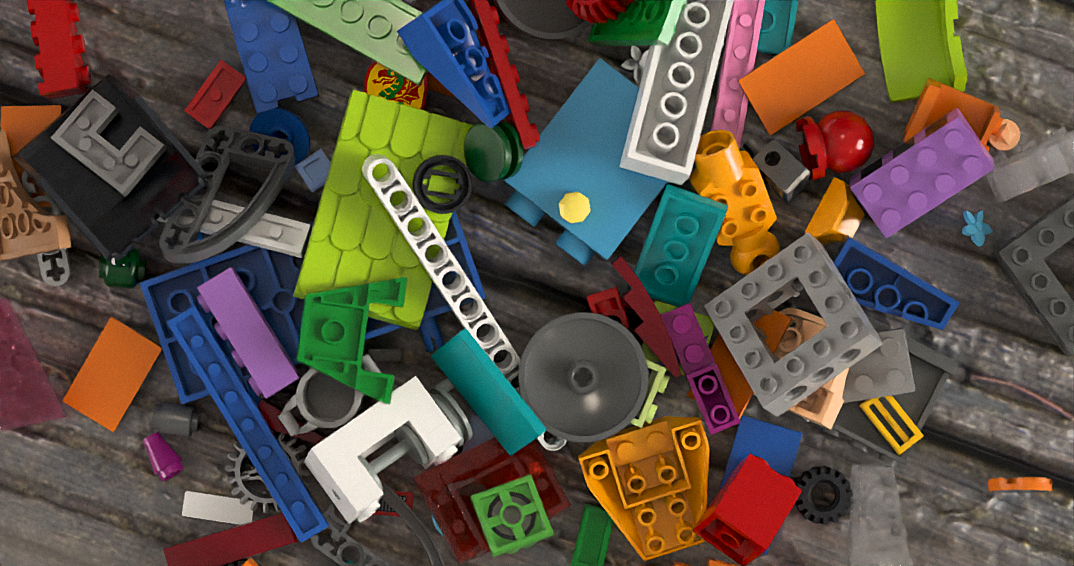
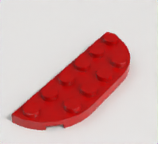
M469 0L472 15L478 25L476 32L481 47L486 46L489 57L486 58L488 68L491 74L498 77L511 111L505 117L506 121L519 133L523 149L533 148L536 146V142L540 141L535 123L529 124L527 112H530L529 104L525 94H519L517 83L520 80L515 64L509 65L507 54L510 53L507 39L505 35L499 36L497 24H500L497 10L494 5L489 7L487 0Z

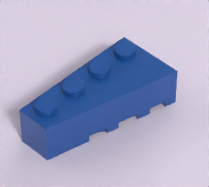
M848 234L832 258L833 263L859 305L940 330L945 328L959 305V301Z

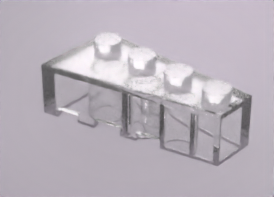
M1064 126L1048 133L1049 140L1040 144H1036L1035 139L1017 147L1019 153L1008 158L1005 152L992 157L995 169L987 173L986 177L998 204L1074 172V129L1066 131Z

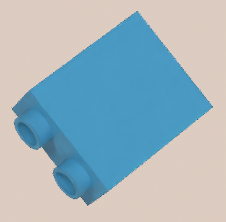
M601 58L598 59L540 134V141L536 142V146L526 152L518 173L511 178L505 179V184L514 192L504 204L533 227L538 224L544 215L558 224L565 231L555 244L583 266L588 264L594 254L604 261L608 260L668 182L619 167L639 88ZM580 192L589 199L590 212L583 222L570 224L560 216L559 202L566 193Z

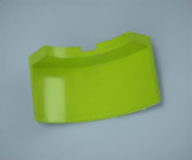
M875 0L878 42L889 101L897 103L919 99L928 77L960 91H965L968 74L963 57L960 35H953L955 33L953 20L958 19V0Z

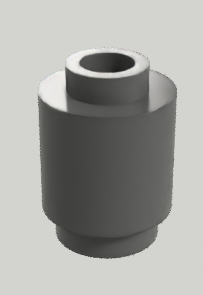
M166 401L163 404L156 403L152 416V428L159 429L160 433L191 437L193 431L198 432L201 413H197L196 407L193 405Z

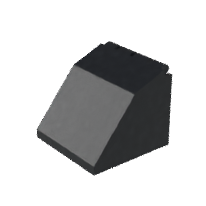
M110 74L105 76L12 156L108 262L113 258L117 262L135 247L132 243L134 239L141 242L159 226V223L156 221L158 218L161 217L165 221L184 204L181 198L186 196L190 199L206 185L203 180L207 177L204 173L205 171L137 92ZM92 89L119 111L100 133L102 138L120 150L141 126L167 148L126 197L51 139L53 134Z

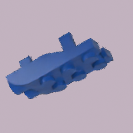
M224 0L257 114L279 108L278 102L296 97L297 102H302L318 97L319 93L297 18L266 0Z

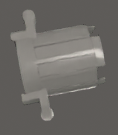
M369 354L362 356L361 367L364 371L381 373ZM311 368L301 378L296 394L285 405L278 418L291 437L296 434L307 433L318 427L336 428L349 422L362 409L365 394ZM298 406L301 414L309 421L302 427L299 426L290 413V410Z

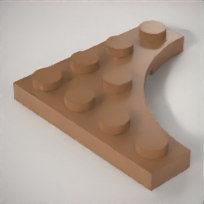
M0 131V261L70 248L71 228L67 222V215H54L46 212L31 199L22 186L14 168L6 132Z

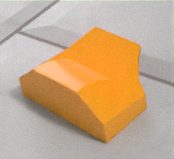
M833 178L804 232L805 234H811L822 245L842 242L847 234L853 237L865 215L855 198V194L847 183L838 178Z

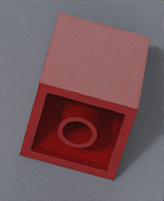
M750 453L734 469L692 531L740 566H746L768 549L803 490L797 487L791 478L781 475L769 467V464L763 458Z

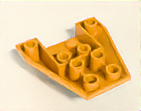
M664 416L652 420L651 424L645 422L642 428L632 426L595 442L578 456L587 487L643 561L705 542L703 538L692 531L707 507L710 447L700 417Z

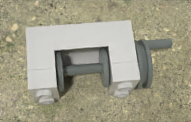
M416 376L392 392L391 404L377 402L311 448L304 463L348 524L356 519L360 523L363 522L380 507L378 501L384 493L377 473L407 453L415 462L422 464L425 469L433 464L436 468H439L458 451L456 447H460L464 441L472 438L473 432L469 421L460 406L448 393L455 388L448 378L431 388L430 392H427ZM395 436L397 437L399 443L370 463L364 459Z

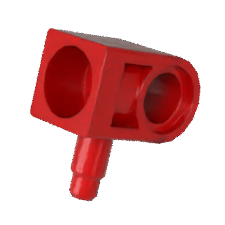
M617 286L586 296L591 313L606 317L611 315L617 316L621 321V325L628 330L629 323L625 310L632 307L624 298H620Z

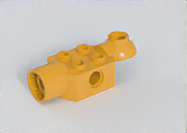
M714 130L700 136L694 158L697 168L688 178L695 194L728 205L726 215L715 240L718 245L732 246L730 253L731 265L737 272L747 276L780 252L779 241L775 235L767 231L777 220L760 171L748 152L739 151L732 132L728 130Z

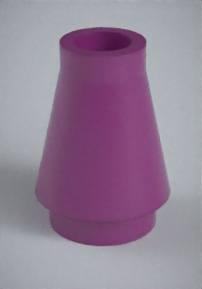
M159 432L148 436L142 441L155 477L159 476L162 482L175 477L184 470L181 464L183 459L169 446Z

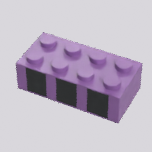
M956 108L850 177V188L885 238H888L994 170L995 166L993 158L960 110Z

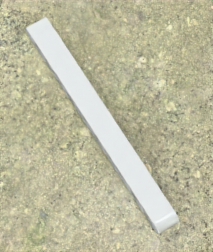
M381 154L369 156L364 161L363 174L463 328L469 331L492 361L497 351L507 350L506 358L502 362H494V364L511 383L512 379L518 376L521 359L396 166L386 156ZM385 163L387 166L386 174L379 179L373 178V167L376 164ZM397 190L404 191L405 198L403 202L399 205H391V194ZM415 217L421 218V228L416 232H409L407 230L408 222ZM432 244L439 245V252L436 257L432 259L425 258V250L428 246ZM448 271H455V281L452 284L444 285L442 283L443 275ZM467 297L473 298L472 307L467 311H460V302ZM490 324V331L486 336L478 337L476 335L480 325ZM519 387L514 388L521 396ZM544 433L536 438L545 449L550 451L561 449L567 441L555 435L550 439H544Z

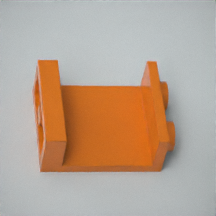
M928 77L902 134L903 142L958 108L989 152L990 147L986 146L991 134L997 135L1003 118L1000 117L1001 112L998 106Z

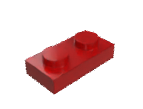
M220 60L184 112L209 130L212 129L246 83V77L223 60Z

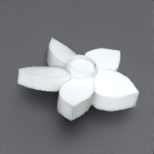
M631 46L630 54L633 59L624 61L621 67L633 70L634 80L638 83L642 79L649 50L642 54L639 48Z

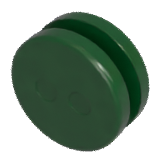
M501 120L491 128L484 122L478 123L470 128L464 141V156L471 173L483 182H495L511 178L518 173L522 166L524 157L523 145L519 133L507 121Z

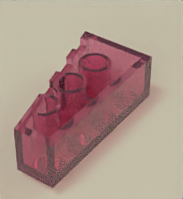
M0 299L1 430L4 431L67 417L10 299Z

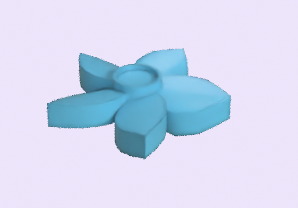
M966 210L963 212V216L968 225L962 228V234L971 236L972 241L980 247L985 241V235L993 231L988 224L982 223L983 210L975 213L974 217Z

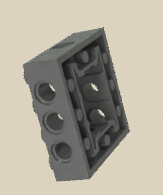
M1074 194L991 253L1066 356H1074V302L1043 259L1074 238Z

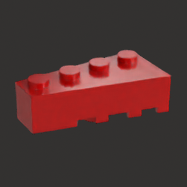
M27 0L29 14H35L36 21H31V37L35 46L40 48V52L34 56L36 70H39L41 78H44V82L38 83L39 94L52 100L87 93V85L92 84L90 69L88 65L84 66L82 53H86V45L83 35H78L76 22H80V12L77 3H72V0Z

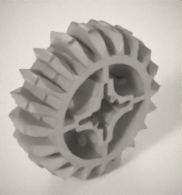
M279 432L277 439L291 457L290 461L300 477L302 475H311L312 473L309 469H302V464H305L304 460L306 457L300 459L299 456L300 453L306 450L305 445L295 449L292 445L298 438L292 436L287 442L284 440L286 434ZM235 442L234 447L240 453L230 452L227 457L230 460L236 461V464L225 466L226 471H235V476L227 478L226 482L231 484L237 481L238 487L231 491L232 495H237L242 491L245 495L240 499V504L244 505L249 498L252 499V511H256L259 503H263V513H269L270 504L273 503L276 512H281L271 493L270 496L259 494L246 482L257 479L263 482L259 474H253L257 472L256 468L243 472L247 454L240 442ZM303 480L304 484L308 488L310 483L306 480Z

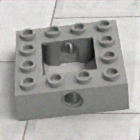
M809 233L803 235L704 305L764 409L777 417L883 345L882 340L825 248ZM805 288L827 327L780 359L772 353L765 339L767 336L753 323L766 314H772L774 312L773 309L790 297H797L800 295L799 291Z

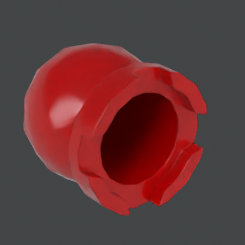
M836 110L824 115L818 124L810 116L797 119L796 132L802 131L804 144L798 145L801 162L811 173L810 181L823 179L826 169L835 173H850L863 166L872 155L875 146L873 130L865 118L853 111Z

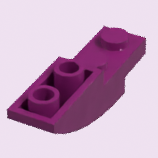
M686 303L660 314L710 434H715L741 423L691 303Z

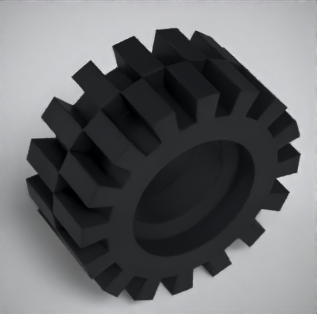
M828 466L811 467L812 469L805 470L802 473L803 475L796 480V486L803 490L795 502L797 510L813 523H821L823 525H827L830 522L835 523L839 521L840 517H844L847 514L848 507L851 508L852 502L850 501L851 497H853V492L850 489L851 485L845 476L834 468ZM819 483H828L834 489V500L827 507H818L811 500V491Z

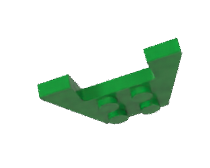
M401 277L306 294L296 360L383 404H391L394 375L364 371L361 369L370 303L404 307L407 278Z

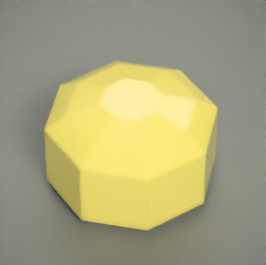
M580 192L566 193L559 202L560 216L570 224L583 222L590 212L589 199Z

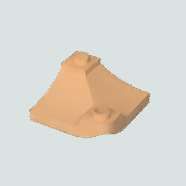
M796 308L781 310L779 313L792 318L790 325L796 323V327L793 328L789 325L774 354L781 359L825 329L827 325L823 318ZM848 369L798 402L788 411L831 429L844 402L842 395Z

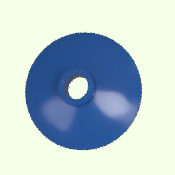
M274 108L259 113L250 125V132L289 141L293 145L296 156L294 165L300 163L307 156L310 149V135L305 124L295 114L284 109ZM252 144L254 150L257 151L259 146Z

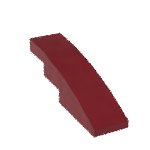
M619 255L611 264L631 286L622 297L642 319L633 329L674 377L678 378L681 375L672 341L660 313L642 282L622 256Z
M278 513L164 548L163 551L168 566H220L289 545L298 540L284 514Z

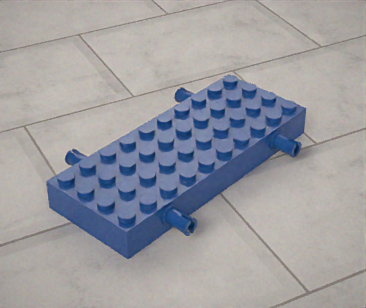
M455 211L449 220L444 242L480 298L485 299L486 295L457 212ZM199 232L196 241L205 238L203 232ZM246 245L217 256L192 262L189 266L140 282L182 404L210 395L167 324L168 320L196 304L256 405H259L261 397L255 393L248 381L252 377L246 366L240 368L231 354L235 348L229 339L224 341L220 337L214 326L218 322L212 311L206 313L197 299V296L201 295L197 287L230 267H233L238 273L293 364L301 363L296 360L304 299L294 297L293 295L304 257L299 258L253 245ZM446 272L443 275L442 283L444 285L452 284L456 279V272ZM433 281L424 316L419 327L427 352L435 350L432 336L435 339L437 348H441L446 344L436 319L439 318V314L452 310ZM464 298L460 302L459 307L473 303V298ZM368 317L365 340L394 331L403 326Z

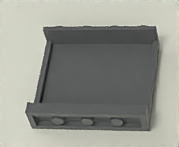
M867 316L876 332L892 329ZM906 336L916 390L915 392L892 396L921 431L950 374H954L959 363ZM880 397L878 400L910 439L913 433L886 399ZM865 400L843 403L832 428L828 429L824 426L822 430L837 438L840 437L841 433L853 438L850 444L866 453L869 448L880 452L881 454L878 459L893 467H896L898 462L903 465L908 463L906 458L912 446L898 456L858 406ZM874 404L870 405L869 408L899 446H901L904 442ZM794 413L795 416L811 424V421Z

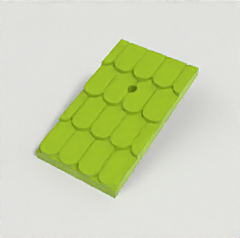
M353 90L348 100L293 296L304 299L306 294L404 277L407 278L404 307L370 303L368 317L417 330L424 316L433 280L365 178L363 164L373 154L386 156L396 166L414 194L412 186L414 173L418 166L428 158L437 155L452 156L466 166L464 141L468 131L474 125ZM379 163L373 167V178L379 179L386 174V164ZM439 165L431 169L456 173L454 169L446 165ZM430 174L429 179L423 180V184L428 185L427 190L454 194V191L459 190L460 184L456 183L457 178ZM397 190L393 192L390 196V204H401L405 198L404 191ZM427 195L430 200L439 204L452 200ZM421 205L444 241L452 213H434ZM412 218L408 222L407 230L409 232L418 231L422 225L421 218ZM432 244L428 246L425 250V258L432 259L436 257L439 252V245Z

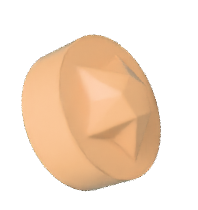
M1003 119L997 135L991 134L988 143L997 151L1010 150L1019 142L1020 130L1013 121Z

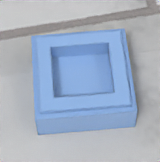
M319 149L295 165V168L313 193L325 185L331 162L323 150Z

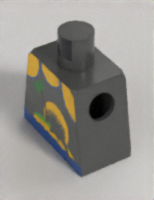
M755 133L744 143L743 148L754 157L752 160L757 165L762 179L785 203L789 204L810 184V172L777 140L773 139L767 144ZM770 160H777L779 162L776 166H769L767 164Z

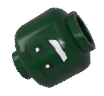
M133 248L118 262L115 258L108 262L101 254L99 278L104 279L107 287L133 289L136 287L138 279H145L146 260H140L138 249Z

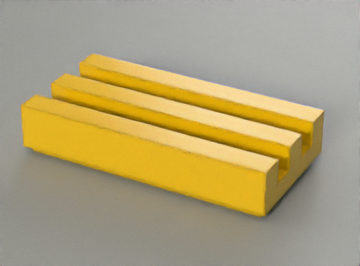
M892 395L884 396V398L913 433L910 439L878 400L880 397L867 399L860 403L858 406L898 456L924 436ZM874 404L904 442L901 446H899L869 408L870 405Z

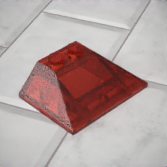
M496 437L413 478L459 564L490 552L472 505L471 495L531 474L548 520L571 506L535 439L510 456Z

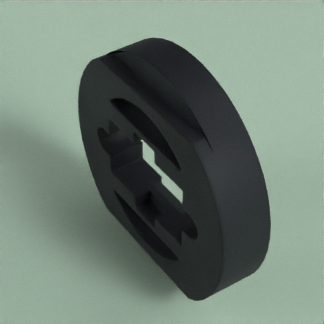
M437 155L423 161L416 169L412 182L413 192L418 202L427 210L438 214H448L457 211L467 202L472 190V178L469 170L460 160L452 156ZM439 165H446L454 169L456 173L431 169ZM430 174L457 178L456 183L460 184L461 188L455 190L454 194L427 190L428 185H424L423 180L429 179ZM427 195L452 200L439 204L430 200Z

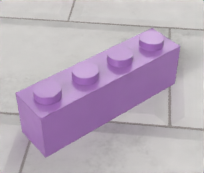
M233 267L226 269L197 287L201 294L197 296L200 305L206 313L212 311L218 321L214 324L218 334L224 341L230 340L235 348L231 354L240 368L246 366L252 376L248 381L258 396L263 394L265 398H269L302 377Z

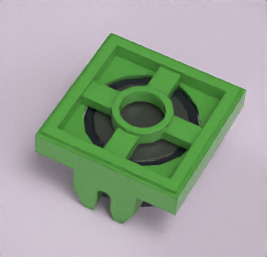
M531 474L470 496L492 558L507 552L508 554L516 553L521 548H530L536 542L554 535Z

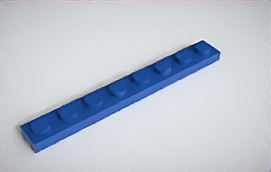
M196 304L168 320V326L299 541L303 542L329 527L328 521Z

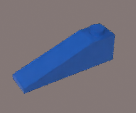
M442 0L398 29L397 32L413 57L482 122L491 128L511 113L498 77L490 73L485 60L489 57L486 46L480 47L475 34L478 25L463 0Z

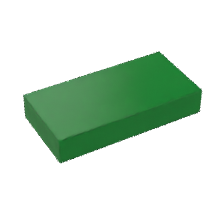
M585 503L571 566L604 565L614 521L603 507Z

